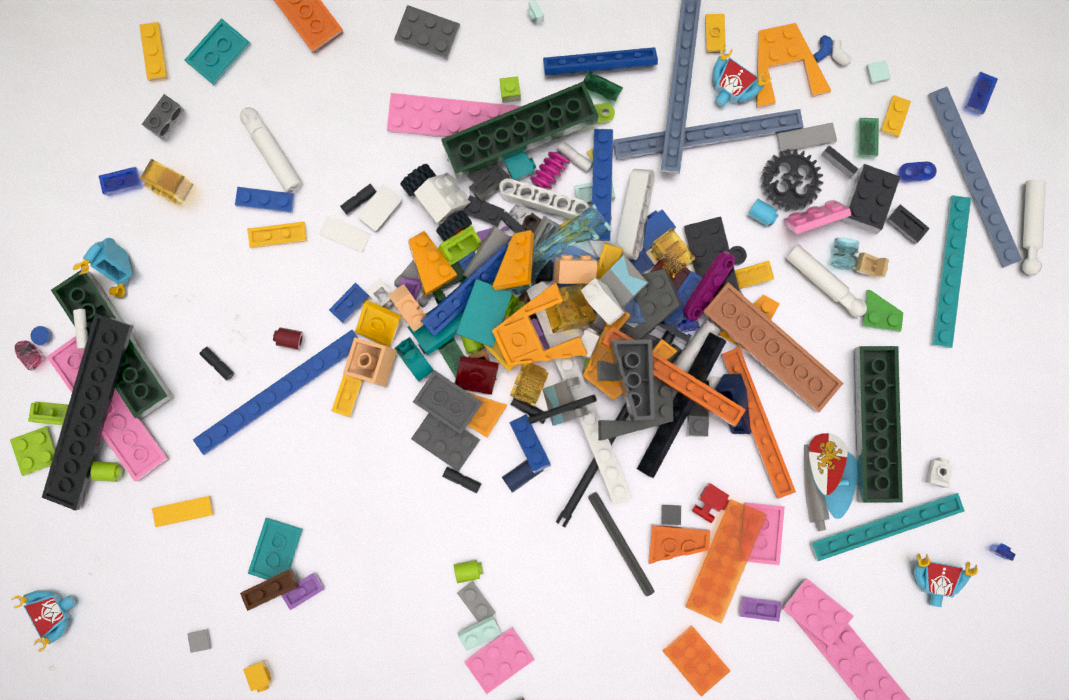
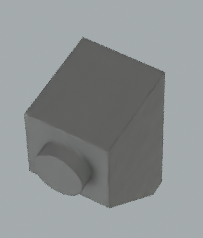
M694 402L687 415L686 436L708 437L709 412Z

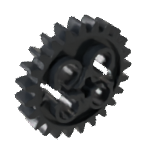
M787 149L785 155L780 151L778 157L773 155L771 157L772 161L768 160L766 163L768 167L763 168V171L767 173L761 175V178L766 180L761 183V186L767 187L763 193L770 194L767 200L774 199L772 205L780 203L779 209H782L784 205H786L787 211L792 206L797 211L799 205L804 209L806 203L811 205L813 203L812 199L816 200L818 198L816 193L822 191L818 187L824 183L819 180L823 177V174H818L821 167L814 166L817 160L810 161L812 155L804 157L805 151H802L800 155L797 149L792 154ZM779 166H785L788 169V173H784L781 176L783 180L781 182L776 180L770 184L774 178L772 172L775 176H778L780 174ZM799 168L806 170L807 175L805 178L799 174ZM814 176V178L810 182L811 187L809 184H806L803 187L805 193L802 195L797 193L796 187H799L803 184V181L801 180L803 178L805 180H808L809 178ZM790 177H793V180L795 181L793 184L789 179ZM779 182L785 186V192H780L777 189Z

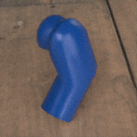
M823 35L819 40L821 50L813 54L817 63L831 54L833 40L827 35Z

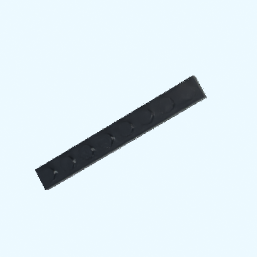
M709 332L688 374L705 383L727 341ZM677 392L673 400V421L659 426L637 467L639 471L654 479L694 401Z

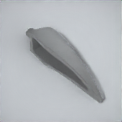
M806 444L804 445V473L810 523L817 522L818 531L826 530L825 520H830L825 496L820 493L813 480L809 462V447Z

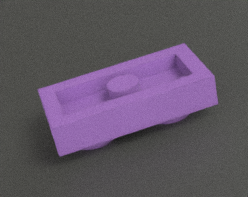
M315 572L299 581L298 588L281 595L289 610L324 590Z
M741 597L739 616L779 622L782 602Z

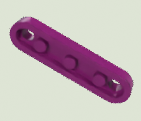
M723 251L717 255L683 308V315L686 318L695 321L701 317L702 311L710 303L735 264V257L732 254Z

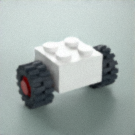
M426 163L412 170L413 172L407 174L408 176L404 177L400 185L409 197L416 195L436 223L444 221L436 229L437 234L444 242L472 225V221L463 211L470 201L467 199L465 192L457 186L455 179L448 173L437 176Z

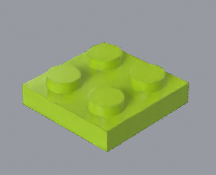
M49 426L10 439L22 476L51 466L56 446Z

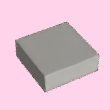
M208 629L187 633L190 653L211 649Z

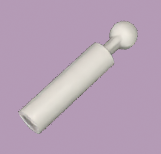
M251 107L244 108L240 113V120L248 129L252 140L286 193L297 189L302 184L300 178L269 129L265 127L259 118L258 112Z
M1027 180L1025 186L1023 248L1028 250V258L1024 260L1022 268L1027 275H1036L1042 269V263L1037 258V252L1043 248L1046 185L1044 180Z
M799 244L786 257L789 262L835 302L843 304L852 316L861 317L866 313V303L849 292L848 286Z
M705 320L673 364L688 373L709 332L718 336L721 332L720 329L713 323Z

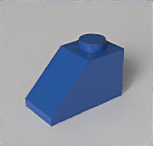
M663 209L659 212L655 210L647 216L648 220L645 225L642 248L645 252L676 229V226Z

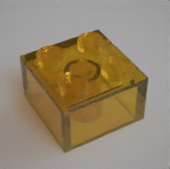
M150 159L140 177L144 182L143 186L157 195L160 194L173 204H176V202L183 204L194 185L185 176L153 159Z
M673 228L656 239L651 246L652 256L656 261L660 260L664 265L662 268L666 269L673 278L691 266L696 259Z
M585 283L559 288L564 301L545 309L553 333L586 327L596 320L593 308L581 292L585 287Z

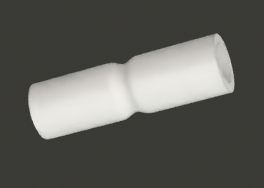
M564 141L556 149L586 172L593 165V162L578 153Z
M85 309L73 310L77 349L82 350L85 349L88 339Z

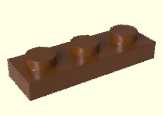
M289 569L241 592L240 595L247 611L298 588L299 584L293 570Z

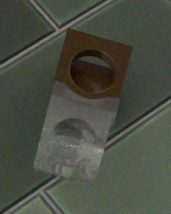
M518 202L508 213L526 231L531 230L533 233H535L542 220Z

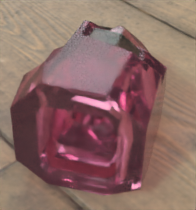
M27 340L19 341L14 345L17 358L30 371L36 369L46 359L37 346Z

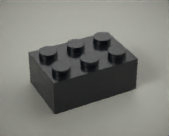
M863 164L859 168L846 205L850 208L851 216L843 218L841 221L875 234L879 233L883 229L901 176Z

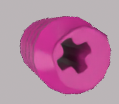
M549 152V158H544L543 160L545 164H540V170L534 172L536 177L531 176L530 180L534 186L552 189L553 187L550 182H557L554 176L561 177L558 170H566L563 164L569 165L570 162L557 152Z

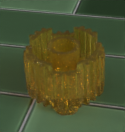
M526 363L522 365L520 370L523 373L520 372L517 375L514 383L517 386H513L510 396L531 405L532 403H537L549 373L546 372L545 368L533 363Z

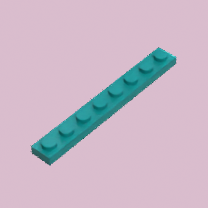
M950 196L932 346L953 348L971 198Z
M954 493L810 543L816 560L821 561L962 513L965 510L959 493Z

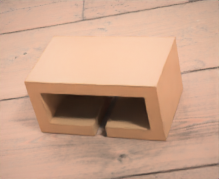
M561 254V257H555L553 280L557 283L589 284L596 278L597 260L591 258V255L581 254L580 258H573V255Z
M404 284L388 294L413 331L423 326L421 320L426 315Z

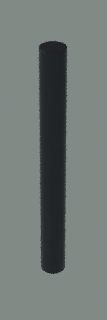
M593 394L528 417V421L530 424L594 403L597 401V398Z

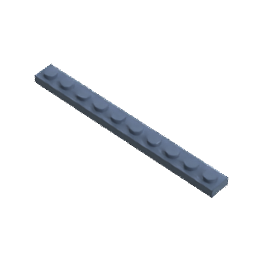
M682 0L661 172L680 174L701 0Z
M948 87L929 93V99L1002 268L1021 261L1020 253Z
M801 109L686 127L683 149L802 129L804 125ZM665 131L614 139L616 160L663 152Z

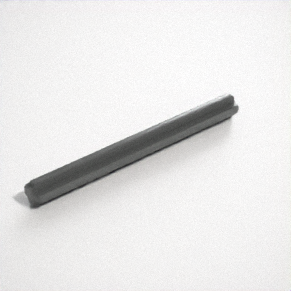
M594 492L588 496V499L645 596L652 595L655 590L598 493Z

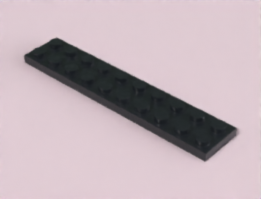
M95 313L41 498L75 511L80 509L134 325L101 313Z

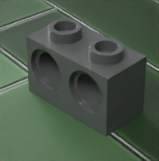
M163 94L142 125L163 141L185 110L180 104Z

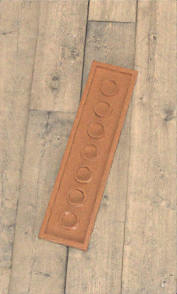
M729 282L723 286L702 311L817 413H820L844 384Z

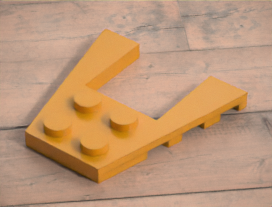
M796 23L759 30L757 77L766 72L763 75V80L767 81L770 78L768 68L803 61L811 97L831 92L830 86ZM771 81L764 84L763 89L757 94L756 108L776 103Z
M556 282L492 330L508 366L542 360L549 361L557 358H572V356H586L588 354L580 336L544 350L529 315L564 301Z
M624 309L625 313L613 324L609 325L606 322L583 374L586 380L613 401L623 394L621 384L617 381H598L597 361L602 360L615 364L611 349L601 344L612 326L620 330L631 317ZM661 339L653 349V352L668 360L677 350Z

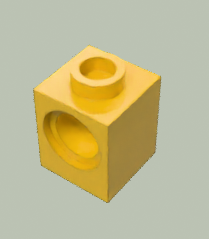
M265 660L243 669L251 691L257 689L259 693L269 689L268 685L273 680Z

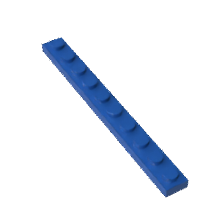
M353 329L192 439L200 452L205 456L347 358L354 337L358 338Z

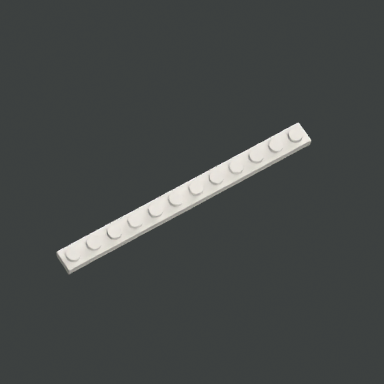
M543 281L526 288L530 300L543 292L546 286ZM554 305L536 312L549 347L568 340ZM572 356V358L555 359L563 381L574 377L579 378L580 384L570 387L573 400L576 401L590 396L575 356ZM594 403L580 407H587L589 414L578 418L613 504L615 505L632 498L609 439L598 441V421L600 417Z

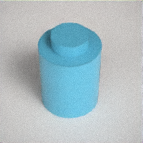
M757 198L748 213L749 216L766 226L769 223L773 225L779 216L776 214L777 209Z

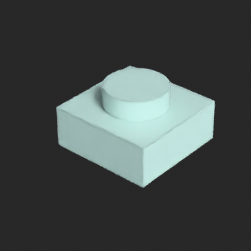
M532 0L528 2L529 9L527 12L531 20L535 19L537 24L543 22L544 14L537 1Z

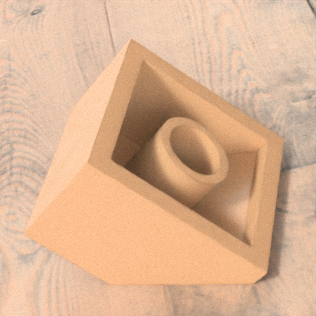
M354 337L343 374L386 387L397 350Z

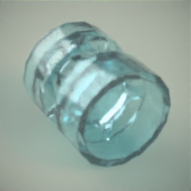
M835 238L833 250L836 253L832 255L831 266L840 269H856L857 257L855 254L859 251L860 242L850 238Z

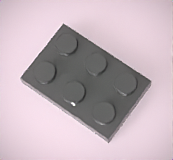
M407 5L394 41L448 60L460 28V23Z
M436 370L433 371L413 400V403L460 435L483 404V402Z
M429 413L411 438V440L458 472L480 442L479 438L466 429L460 435Z

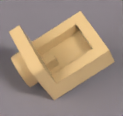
M865 252L859 253L855 271L873 278L885 277L889 259L878 258Z

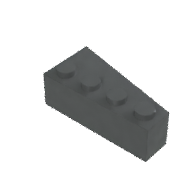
M652 339L610 341L609 346L631 422L655 420Z

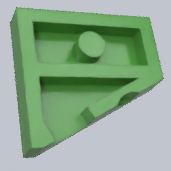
M866 290L865 303L867 311L863 315L862 327L901 332L904 312L873 291Z

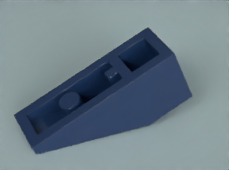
M723 374L715 388L716 391L746 409L735 427L729 424L731 433L750 434L747 389L741 374Z

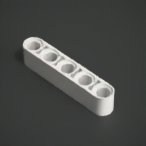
M633 169L631 172L616 246L623 248L621 257L625 255L630 260H637L639 257L655 180L653 170Z
M508 178L502 180L499 185L502 198L506 201L581 223L586 222L590 217L589 205L584 200ZM508 187L513 188L509 193L504 192ZM524 193H531V196L528 198L522 197ZM543 198L549 199L547 203L540 202ZM562 203L567 204V207L563 209L558 206ZM578 209L586 210L583 214L576 213Z

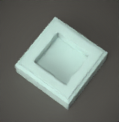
M886 60L866 66L871 84L891 78Z

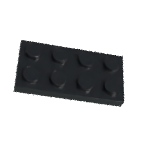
M721 216L684 226L695 273L702 278L719 253L723 251L730 253ZM734 266L714 297L728 282L740 291Z

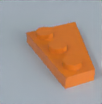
M652 525L648 564L708 551L711 531L708 529Z

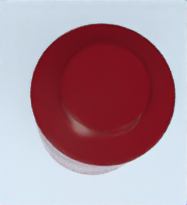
M279 327L278 330L274 331L273 341L276 342V346L300 350L303 341V331Z

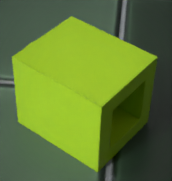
M518 76L500 78L502 103L521 101Z

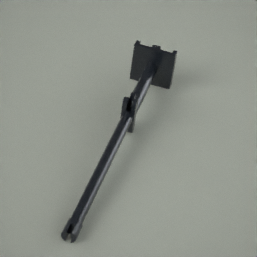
M664 321L655 327V329L664 333L661 339L669 345L675 339L686 346L692 336L690 334L686 335L679 331L678 327L672 324L669 325ZM626 402L615 420H627L629 412ZM616 437L609 439L611 446L615 441ZM595 457L592 459L564 510L561 511L556 520V523L559 524L561 519L565 518L566 520L562 525L565 528L599 469Z

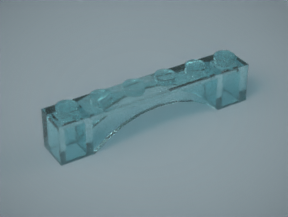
M593 204L533 248L531 284L510 288L517 297L534 285L542 268L556 254L576 243L597 240L612 229L596 205Z

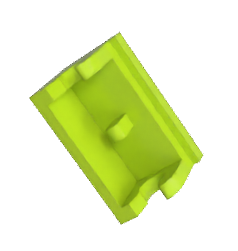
M471 225L441 243L438 249L452 266L472 251L478 250L481 246L479 244L481 240Z
M35 401V403H31L28 422L63 425L68 404Z

